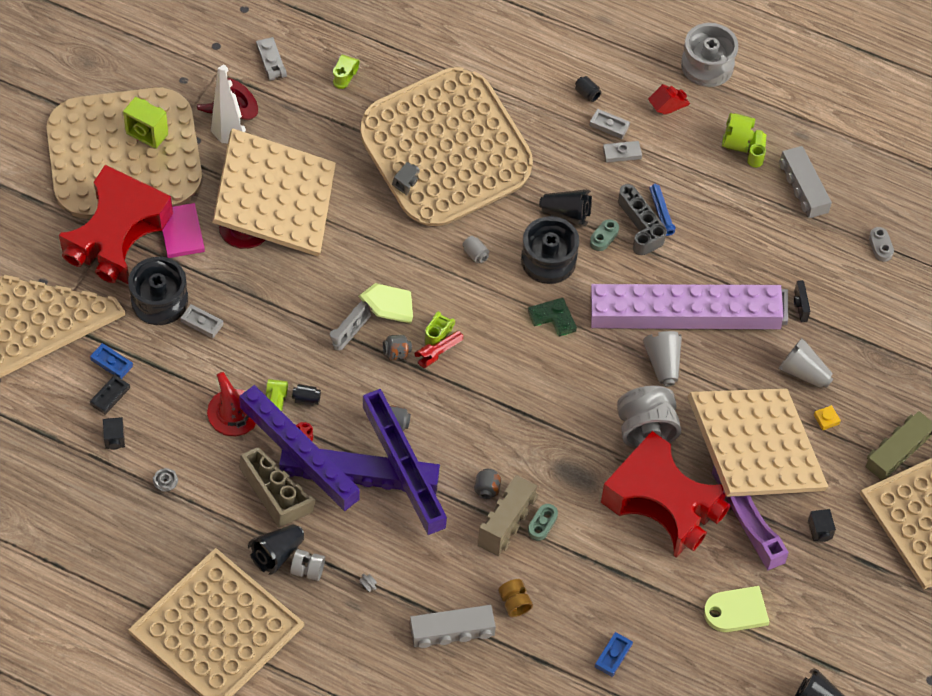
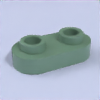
M611 219L603 221L591 235L590 246L596 251L605 250L618 235L619 224Z
M544 504L538 509L528 527V534L532 539L540 541L547 537L558 517V510L554 505Z

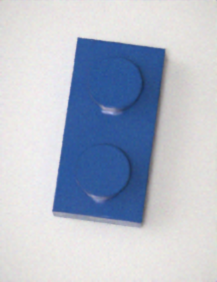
M103 343L90 356L91 361L121 379L133 367V362Z
M615 632L595 663V668L613 677L632 647L633 641Z

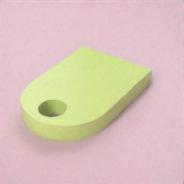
M759 586L718 592L713 594L705 604L704 617L706 622L713 629L720 632H732L769 625V618ZM717 610L720 616L712 617L709 612Z

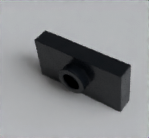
M798 280L794 289V306L798 308L800 322H807L811 311L805 282Z
M114 375L90 400V405L106 415L130 389V384Z

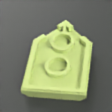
M375 283L358 296L363 302H367L372 308L371 311L377 317L411 324L413 319L411 291Z

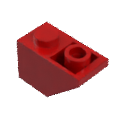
M664 84L648 98L654 109L665 115L690 104L687 94L682 89L678 90L673 86L669 87Z

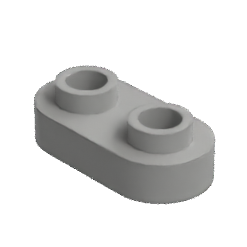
M881 227L873 228L869 235V241L875 257L882 262L891 260L894 248L888 232Z

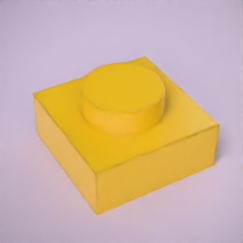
M832 405L814 412V417L822 431L840 425L841 420Z

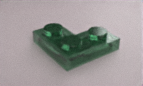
M564 298L528 307V314L534 327L552 322L559 337L577 331L576 324Z

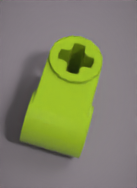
M342 54L333 69V75L335 76L333 85L338 89L346 88L357 73L360 61Z
M436 312L432 321L425 329V345H434L446 338L455 325V319H449L441 315V312Z

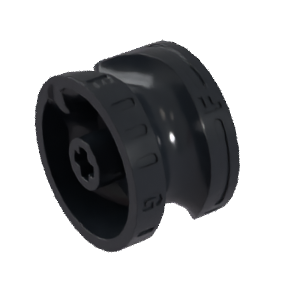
M552 216L538 218L527 226L523 235L521 265L530 278L545 284H556L572 275L576 268L580 241L574 226L562 218Z
M151 257L139 262L132 269L128 280L131 305L135 315L140 320L151 325H166L175 322L184 314L188 306L187 281L183 268L177 262L166 257Z

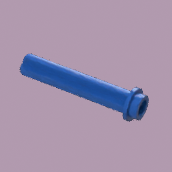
M653 184L649 187L658 217L667 229L666 236H670L675 233L676 227L672 224L660 186Z

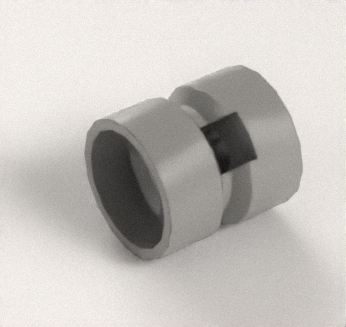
M297 549L291 565V575L299 577L306 575L308 579L319 581L325 564V556L315 553L309 555V552Z

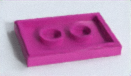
M195 203L172 207L173 214L162 230L168 258L205 252Z

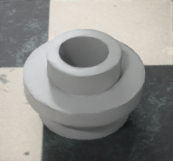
M363 573L361 575L362 578L359 580L369 593L372 590L375 591L377 589L375 587L377 584L376 580L370 574L366 576Z

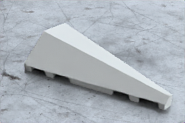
M222 65L218 68L211 132L221 143L228 144L232 128L245 132L246 129L245 126L240 124L242 115L236 95L230 90L232 81L227 80L228 68Z

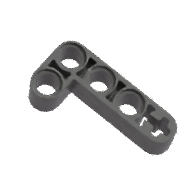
M625 184L621 186L618 203L640 231L634 237L633 251L637 255H646L662 247L665 243L666 227L633 185Z

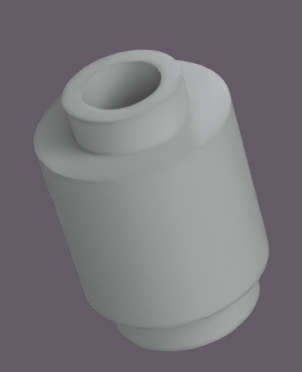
M470 236L463 242L464 251L475 263H483L488 259L489 250L478 238Z

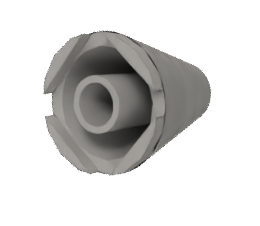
M675 331L658 332V336L653 337L651 334L643 340L658 381L665 387L675 385L679 377L682 337L681 334L678 335V332Z
M803 338L798 341L786 357V360L778 368L818 388L823 386L827 388L833 381L831 377L833 373Z

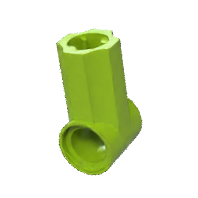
M761 130L754 131L749 146L747 162L754 168L763 165L766 154L767 134Z
M268 379L266 396L282 411L284 398L287 396L288 381Z

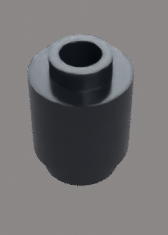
M588 76L580 77L575 83V90L588 101H596L602 93L600 87Z
M298 384L297 388H293L292 399H295V403L309 406L319 405L321 390L317 389V387Z

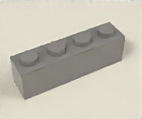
M803 146L782 151L781 159L779 160L782 170L784 169L787 181L794 189L795 197L799 198L803 212H806L808 218L829 213L832 202Z
M491 605L410 616V629L414 647L427 648L434 644L447 645L454 641L467 642L475 638L488 639L491 636H495L496 626Z

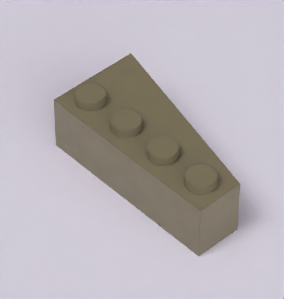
M259 447L241 454L239 468L278 528L313 512L315 499L311 495L308 496L299 484H295L285 471L282 472L276 466V463Z
M517 475L513 478L503 494L504 500L500 498L497 501L494 512L490 511L486 523H482L479 527V547L497 556L501 554L502 550H507L511 535H516L520 527V520L526 518L529 512V505H533L538 497L536 484Z

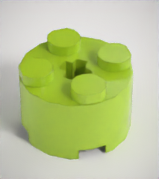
M730 113L726 122V131L723 134L722 147L747 153L749 149L748 141H752L754 134L751 128H754L756 119Z

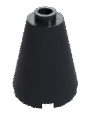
M583 189L547 193L540 198L539 207L542 208L544 213L562 218L579 226H586L588 221H585L586 216H590L592 208V196L588 195L591 191Z
M292 524L253 538L248 543V549L251 548L252 550L250 554L251 559L262 572L268 571L270 572L268 575H272L278 571L304 541V531L300 526Z
M815 668L809 671L812 674L809 679L804 678L795 696H845Z

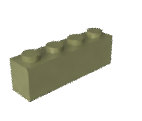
M920 411L914 416L912 414L909 415L902 427L898 426L892 432V436L889 439L885 438L877 450L873 449L868 454L866 468L880 480L887 479L932 436V421Z

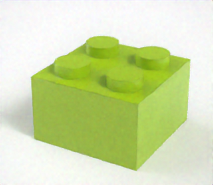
M136 96L124 109L123 116L126 134L157 149L169 134L166 112L162 108L156 107Z

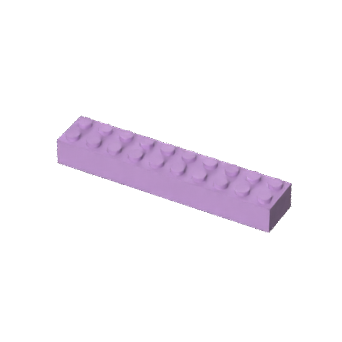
M591 284V328L781 329L783 305L781 285Z

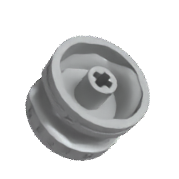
M703 23L693 27L688 32L681 60V68L684 75L691 82L704 87H715L727 82L733 74L735 57L738 52V40L735 34L727 27L716 23Z
M644 386L628 391L619 398L617 409L620 419L625 421L621 427L623 441L627 446L637 448L651 431L669 443L679 437L681 426L679 417L675 412L677 405L672 390L662 386Z

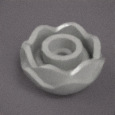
M168 468L160 469L153 476L154 486L163 492L171 491L178 483L175 471Z

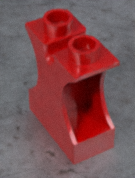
M104 165L94 181L98 200L97 210L93 217L82 227L59 234L63 252L62 257L76 267H81L83 263L90 265L95 258H98L99 265L95 270L98 277L108 283H115L118 279L128 284L129 273L125 262L127 252L140 237L164 229L173 214L171 196L110 166Z
M653 431L604 483L601 503L618 516L638 514L652 518L660 523L671 537L674 549L673 556L676 558L686 547L695 551L702 543L707 532L699 527L700 523L706 525L711 520L718 524L730 508V504L725 501L726 494L722 484H701L682 474L673 461L671 444Z

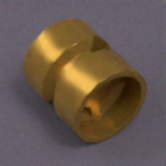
M521 579L510 580L499 587L498 592L502 601H506L504 605L510 617L521 616L532 609V601L529 595L525 594L527 591Z

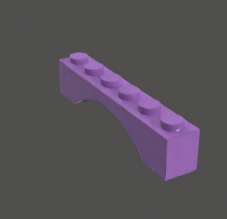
M713 466L712 475L717 484H722L716 468ZM726 496L725 498L767 571L785 564L789 552L781 538L763 520L751 496Z

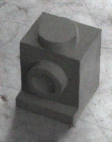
M406 162L394 176L392 185L407 196L410 187H413L419 179L417 175L420 169L416 165Z

